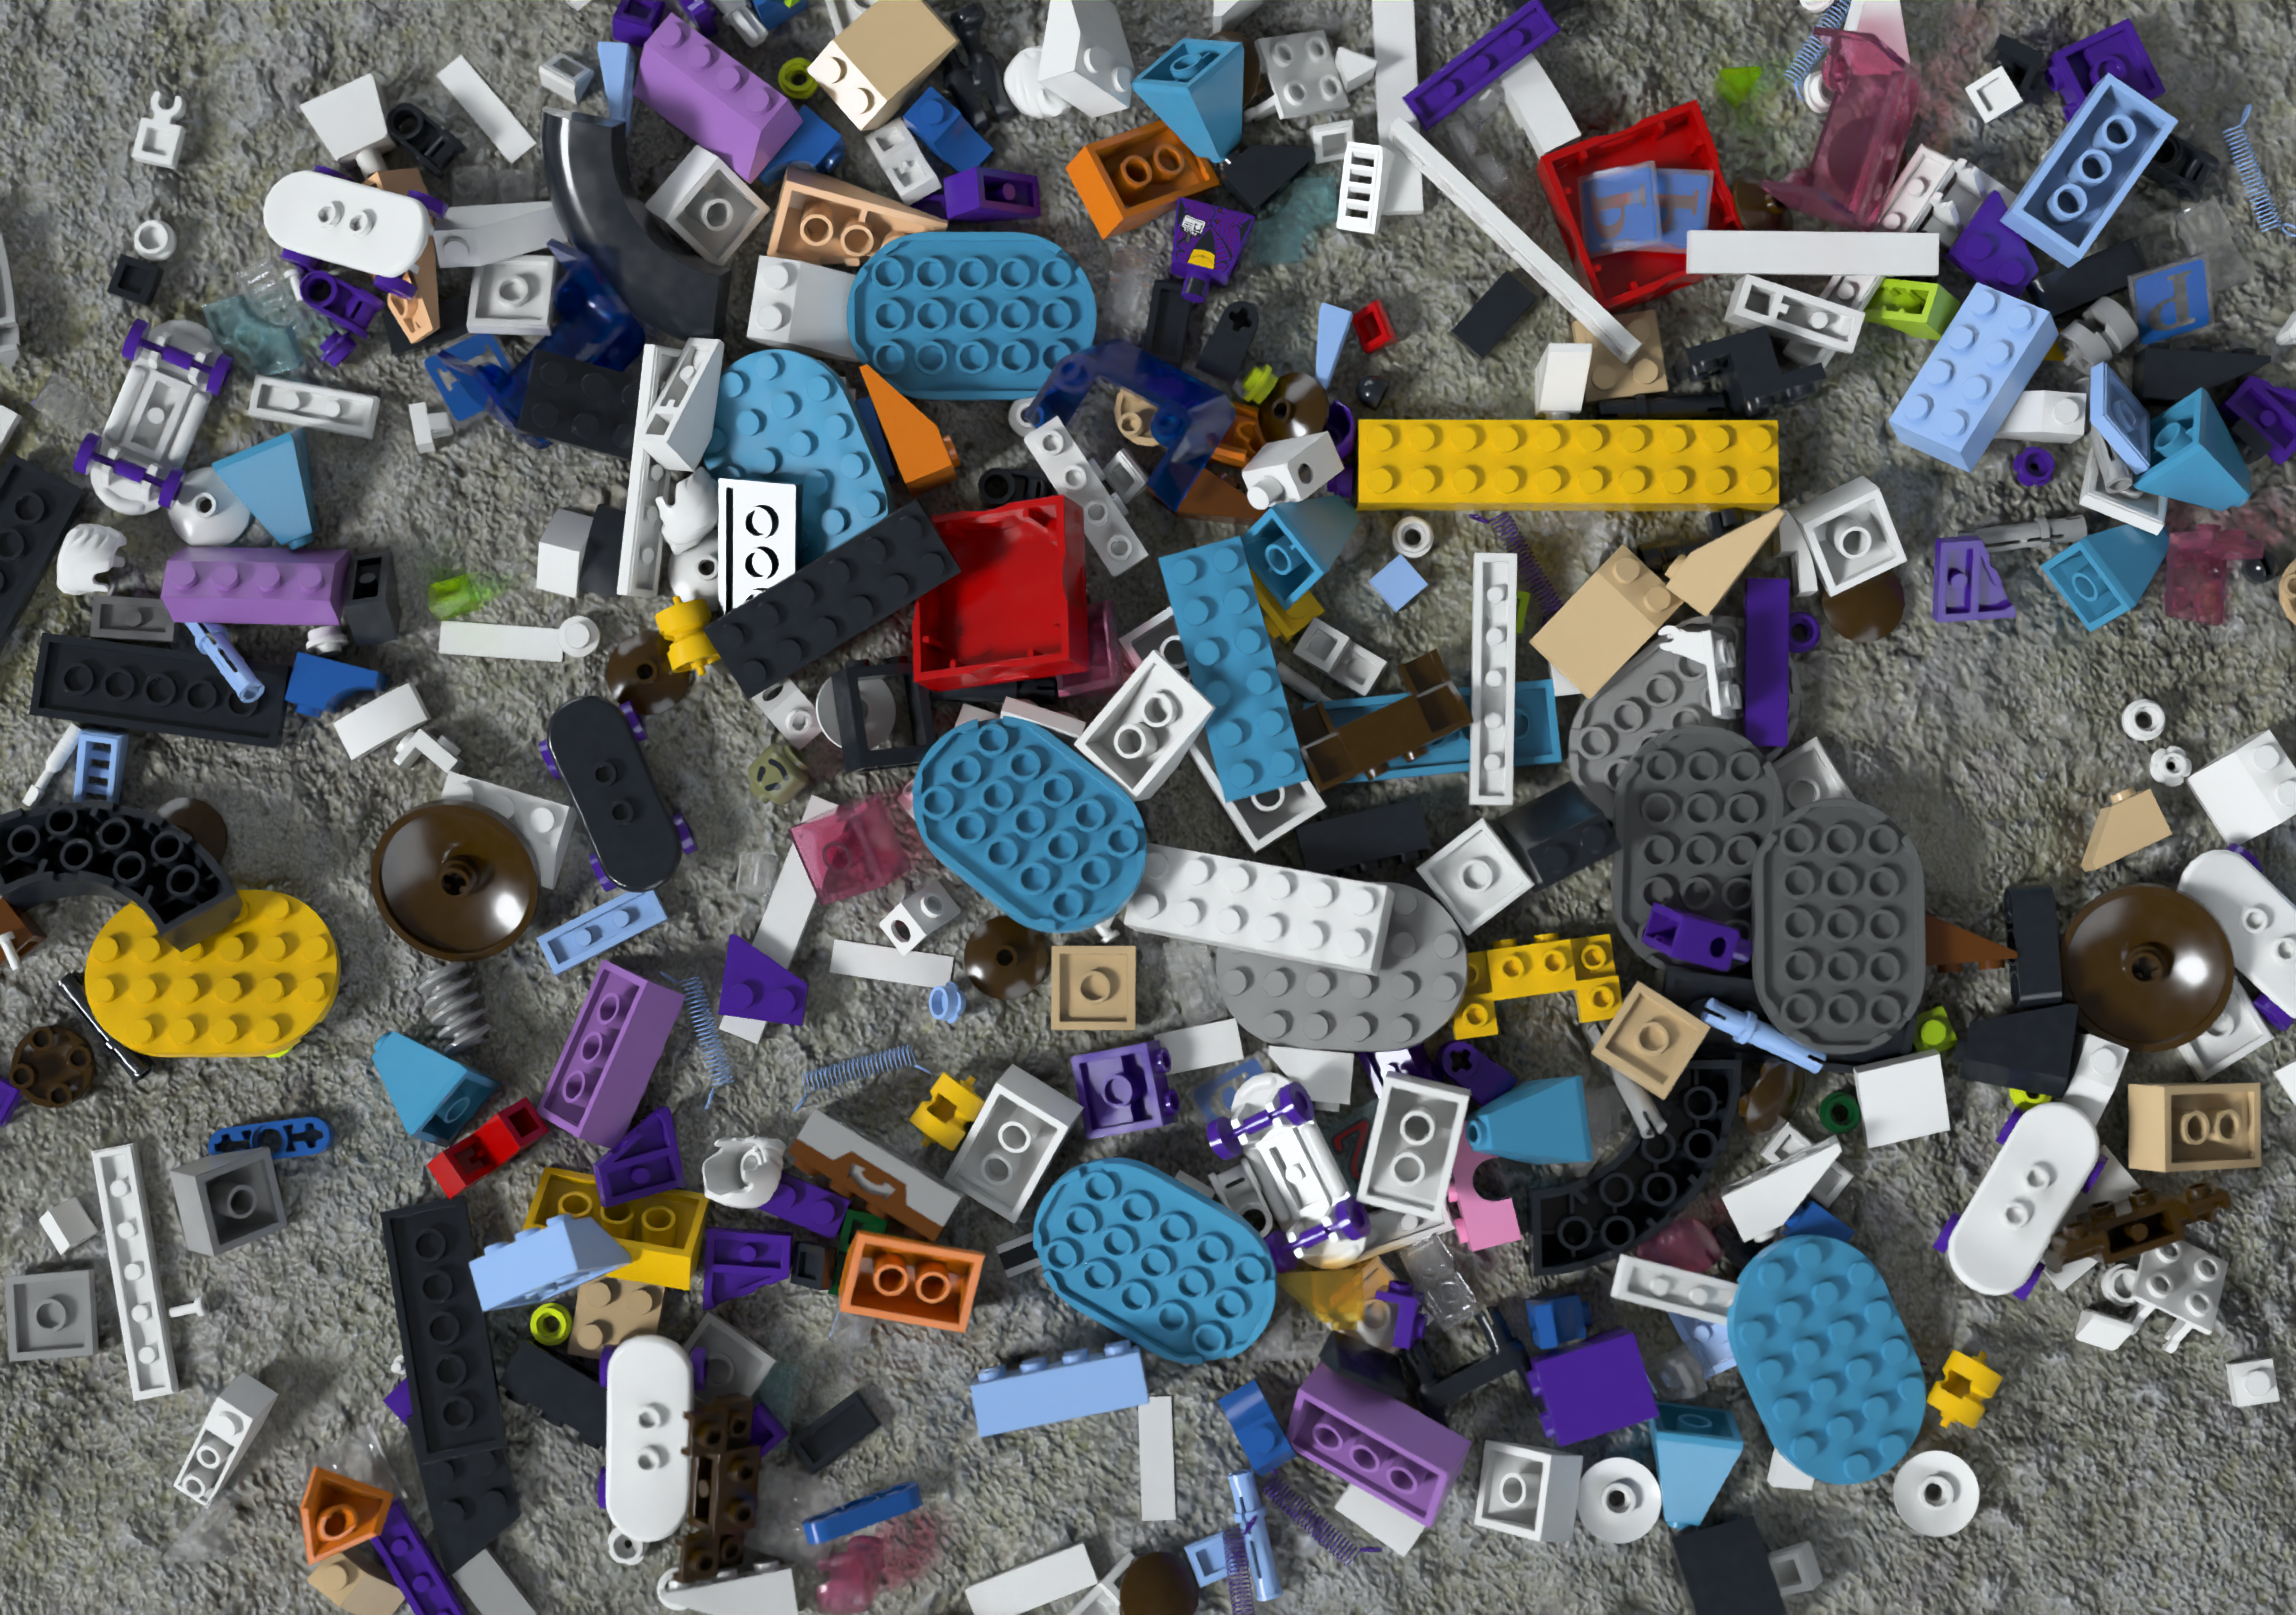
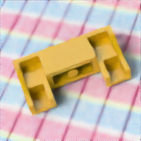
M1558 932L1533 936L1534 944L1518 946L1517 938L1492 941L1493 950L1468 953L1469 973L1466 991L1459 1008L1451 1019L1454 1040L1498 1035L1494 1001L1561 991L1575 990L1579 1023L1613 1019L1622 1006L1619 976L1615 972L1610 934L1559 940Z

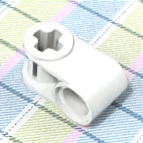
M1247 1158L1240 1159L1239 1165L1219 1175H1216L1214 1172L1209 1174V1179L1221 1204L1241 1217L1247 1210H1260L1265 1215L1266 1224L1259 1234L1262 1238L1268 1235L1272 1228L1273 1219L1261 1194L1262 1189ZM1242 1177L1245 1178L1243 1182L1229 1189L1226 1188L1227 1184Z

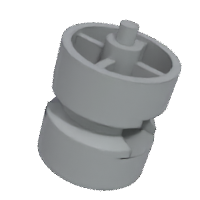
M2100 297L2083 312V321L2074 320L2059 333L2056 342L2060 351L2066 357L2063 360L2065 365L2070 366L2072 364L2080 372L2091 376V367L2103 361L2105 363L2112 360V352L2120 353L2139 335L2138 328L2129 315L2131 310L2127 306L2123 308L2111 298Z

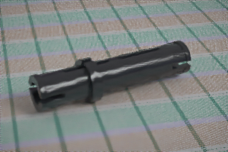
M1722 392L1645 398L1644 394H1636L1633 399L1597 400L1596 409H1600V412H1596L1597 420L1723 419L1725 411L1721 410L1720 407H1725V401Z
M1034 678L934 692L929 689L930 702L1004 703L1007 696L1016 700L1027 699L1034 703L1055 705L1057 684L1056 678Z
M77 970L73 971L72 974L71 972L68 973L55 985L57 991L70 1003L76 1013L104 1045L102 1050L106 1055L113 1056L134 1083L143 1080L153 1072L156 1064L148 1055L125 1047L111 1037L97 1022L88 1004L85 980Z

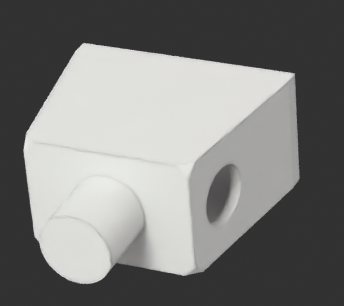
M372 73L299 105L323 143L344 170L359 165L365 180L376 172L388 171L382 154L395 149L397 141L387 128L386 118L389 110L384 90Z
M1326 431L1266 443L1242 470V477L1248 489V501L1254 508L1264 510L1277 503H1295L1306 499L1341 472L1344 467L1330 434ZM1305 463L1308 467L1303 468L1302 464Z

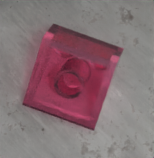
M1113 600L1087 605L1089 671L1056 675L1059 698L1099 697L1117 693L1123 686Z
M879 792L846 802L788 829L821 906L887 886L911 869Z

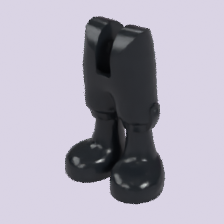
M980 2L963 6L955 11L949 19L954 33L960 39L967 54L969 66L966 67L960 61L955 48L941 61L945 68L942 76L943 87L952 93L960 110L976 132L989 127L983 105H980L976 97L977 94L986 92L989 98L988 103L995 111L999 121L1014 115L999 72L1000 61L991 52L984 51L981 42L980 29L985 22L986 11Z

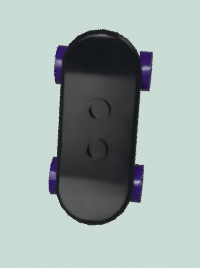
M582 695L571 698L560 705L551 716L547 727V739L538 742L541 754L552 776L556 780L562 779L594 852L589 854V859L603 889L609 892L618 887L628 892L645 893L658 889L676 873L682 859V850L686 855H689L699 850L698 844L682 812L671 816L639 746V742L647 739L648 734L632 701L625 702L619 705L618 708L611 701L602 697Z

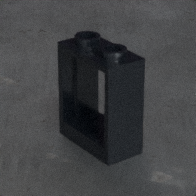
M908 656L883 659L884 665L870 666L869 659L849 661L844 663L845 669L831 675L846 774L918 767L927 752L936 743L928 688L914 682L913 662H908ZM903 677L914 746L868 751L858 681Z

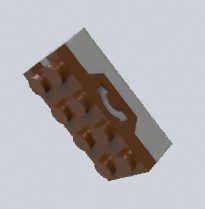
M825 1107L814 1108L788 1151L789 1154L796 1157L793 1165L813 1177L816 1174L820 1175V1173L832 1179L829 1186L833 1190L849 1199L856 1197V1195L869 1202L866 1207L868 1211L885 1221L894 1217L906 1224L902 1231L917 1241L925 1242L930 1239L935 1242L940 1238L966 1195L934 1173Z

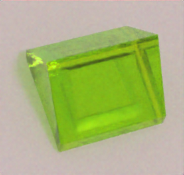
M1759 66L1721 68L1713 81L1714 89L1737 110L1762 74V69Z
M462 574L428 586V607L439 622L479 610L468 574Z

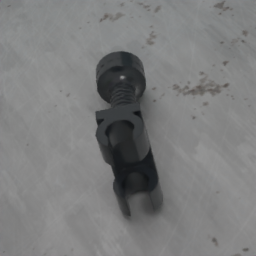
M1734 507L1708 514L1705 517L1709 533L1708 538L1704 537V539L1700 538V540L1696 539V541L1692 540V542L1688 541V543L1684 542V544L1680 543V545L1676 544V546L1672 545V547L1668 546V548L1664 547V549L1658 547L1655 541L1637 545V557L1654 574H1661L1663 572V565L1674 562L1679 554H1684L1688 557L1692 551L1722 537V529L1737 526L1744 522L1741 509Z

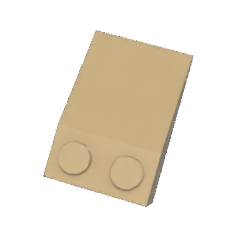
M878 0L827 45L807 68V72L860 131L879 129L890 120L957 45L960 39L925 0Z
M1777 508L1692 551L1688 557L1684 554H1679L1665 573L1670 578L1665 587L1705 617L1710 616L1787 513L1781 508Z
M1622 544L1529 643L1590 700L1684 601L1665 587L1666 584Z
M2156 1082L2128 1084L2129 1168L2157 1172H2181L2261 1167L2260 1082Z

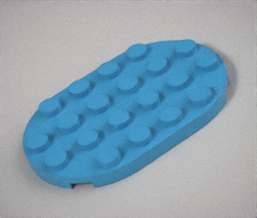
M920 232L897 238L881 247L861 267L852 284L847 303L849 337L861 364H867L902 396L926 401H1015L1047 394L1071 378L1085 360L1094 339L1097 318L1094 294L1082 268L1055 243L1033 234L1021 232Z
M772 349L744 356L730 365L720 375L712 438L703 454L711 478L715 479L718 486L719 478L724 476L803 483L802 567L894 512L893 496L889 481L855 401L843 380L827 364L798 351Z
M1003 716V719H989L979 722L978 719L971 720L955 727L942 736L930 748L920 763L913 783V810L917 828L927 848L943 865L1016 922L1034 930L1060 934L1087 930L1102 924L1117 914L1130 901L1138 889L1147 862V839L1144 824L1137 807L1121 787L1043 727L1027 720Z
M1117 1157L1100 1158L1084 1162L1067 1171L1052 1185L1037 1211L1033 1229L1034 1250H1037L1039 1260L1044 1269L1042 1274L1054 1292L1079 1312L1160 1357L1184 1364H1204L1205 1361L1226 1356L1229 1359L1253 1344L1261 1335L1271 1317L1277 1297V1271L1272 1254L1258 1231L1232 1210L1146 1163Z
M1813 1234L1796 1235L1769 1245L1759 1252L1741 1272L1737 1280L1740 1283L1735 1293L1732 1307L1728 1306L1727 1333L1735 1362L1772 1444L1791 1466L1810 1477L1830 1484L1851 1485L1872 1480L1890 1470L1908 1452L1921 1428L1926 1406V1386L1923 1370L1888 1288L1875 1265L1859 1250L1840 1240Z

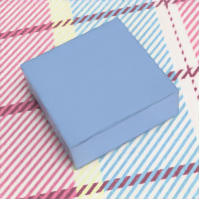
M1401 553L1369 580L1370 585L1395 613L1428 586L1427 582Z
M1224 1530L1184 1545L1200 1587L1228 1577L1225 1547L1223 1546L1222 1538Z

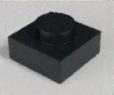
M121 253L107 293L150 309L164 270L159 266Z
M2243 417L2227 427L2247 465L2261 459L2273 447Z
M807 1240L795 1241L790 1283L817 1290H832L837 1247Z

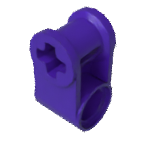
M321 270L306 274L300 284V295L313 310L364 340L369 335L366 330L377 310L383 309L386 304L371 293L355 285L351 286ZM323 284L331 285V295L327 300L322 302L314 301V292L317 287Z
M1460 1040L1447 1041L1439 1047L1436 1053V1063L1441 1072L1459 1087L1471 1090L1470 1098L1481 1107L1510 1091L1518 1082L1506 1069L1489 1057L1487 1058L1466 1042ZM1464 1050L1462 1059L1466 1062L1463 1068L1454 1066L1451 1069L1453 1060L1449 1057L1452 1051L1461 1053Z

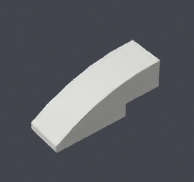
M1532 52L1494 80L1519 129H1524L1539 159L1543 155L1579 142L1582 134L1556 88Z

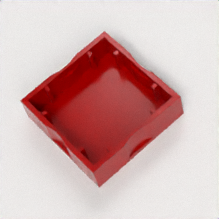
M1697 99L1641 119L1638 123L1623 131L1610 135L1595 136L1540 157L1535 169L1580 286L1611 315L1721 274H1686L1687 249L1635 246L1630 244L1592 252L1589 248L1584 194L1586 182L1644 168L1651 169L1652 174L1705 176L1709 180L1703 230L1746 231L1736 213L1733 195L1722 177L1718 153ZM1643 188L1641 200L1644 208L1648 207L1646 188ZM1699 190L1695 191L1694 196L1654 194L1655 207L1668 208L1670 211L1669 218L1665 222L1657 224V237L1662 236L1669 229L1673 221L1675 209L1693 210V216H1697ZM1635 191L1598 199L1596 194L1592 195L1594 221L1602 237L1605 239H1615L1621 234L1626 222V206L1633 205ZM1616 208L1622 210V218L1615 225L1605 226L1599 221L1600 212Z
M1062 494L1008 503L987 511L973 512L963 510L930 516L963 570L915 599V613L912 623L914 682L934 692L1089 671L1084 511L1082 506Z

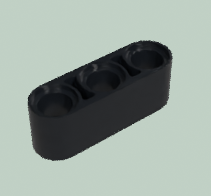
M2131 238L2085 257L2070 268L2064 266L2029 282L2026 290L2033 305L2049 311L2052 319L2055 320L2095 303L2100 297H2109L2133 287L2139 278L2151 275L2152 272L2137 239Z
M2050 884L2008 886L2005 888L2003 898L2007 948L2016 951L2018 958L2008 959L2010 992L2015 1008L2059 1006L2062 1001V978L2053 888Z

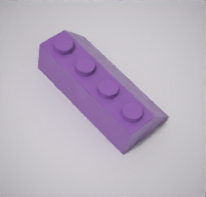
M672 12L644 44L633 90L634 96L699 146L718 156L732 171L749 184L756 179L804 122L785 96Z
M184 546L167 560L161 599L173 622L340 626L351 552L345 549L291 550L290 548Z
M603 959L536 1112L541 1117L580 1139L610 1149L615 1146L629 1131L630 1122L640 1099L646 1092L648 1081L657 1061L662 1056L664 1045L674 1022L680 1015L681 1006L686 996L659 982Z
M1322 1361L1319 1362L1299 1388L1286 1431V1436L1296 1452L1428 1528H1431L1459 1477L1472 1443L1455 1431L1444 1427L1397 1399L1337 1375Z

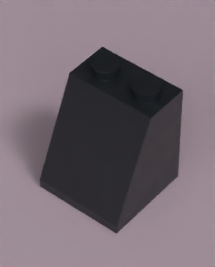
M1571 780L1496 818L1519 864L1535 883L1532 886L1534 893L1622 849L1602 810Z
M1741 1514L1728 1515L1719 1519L1716 1526L1701 1529L1700 1525L1689 1526L1676 1532L1677 1537L1671 1538L1670 1551L1689 1615H1787L1753 1515L1742 1518Z

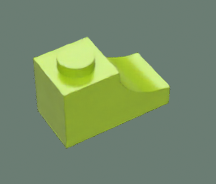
M1884 278L1862 311L1866 313L1863 321L1888 326L1914 338L1940 340L1957 314L1960 302L1940 284Z

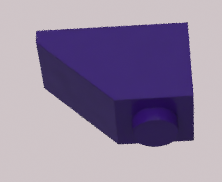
M975 166L943 179L946 213L949 220L980 224L1041 217L1038 176Z

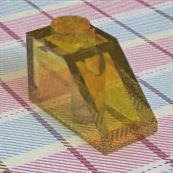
M1362 1268L1277 1274V1283L1322 1323H1332V1330L1358 1329L1357 1321L1366 1320Z

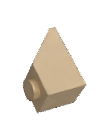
M2131 786L2110 796L2112 804L2100 809L2081 863L2085 872L2097 870L2172 835L2151 789L2136 792L2134 786Z
M355 1546L322 1560L306 1580L339 1608L355 1615H393L405 1600L394 1578Z

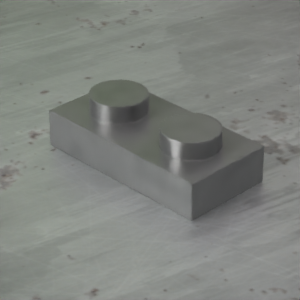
M93 595L90 637L96 639L178 643L180 622H173L162 599Z

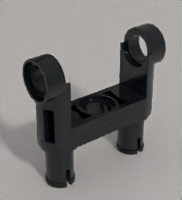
M1498 1304L1486 1307L1493 1325L1490 1324L1483 1310L1473 1315L1490 1347L1487 1351L1488 1354L1443 1376L1442 1374L1437 1375L1423 1347L1422 1341L1412 1346L1418 1360L1417 1362H1414L1409 1349L1403 1348L1397 1352L1414 1384V1387L1411 1389V1395L1420 1413L1448 1429L1450 1428L1441 1412L1440 1406L1513 1370L1530 1404L1532 1403L1534 1408L1537 1407L1540 1413L1545 1412L1541 1395L1533 1396L1526 1372L1533 1370L1530 1362L1531 1358L1522 1340L1512 1336Z

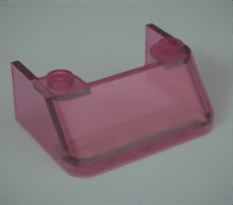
M1814 26L1812 35L1830 49L1829 55L1823 62L1821 72L1827 88L1834 93L1809 169L1797 167L1786 176L1783 182L1763 179L1761 188L1792 210L1852 230L1871 232L1880 221L1921 99L1923 89L1922 77L1917 70L1873 33Z

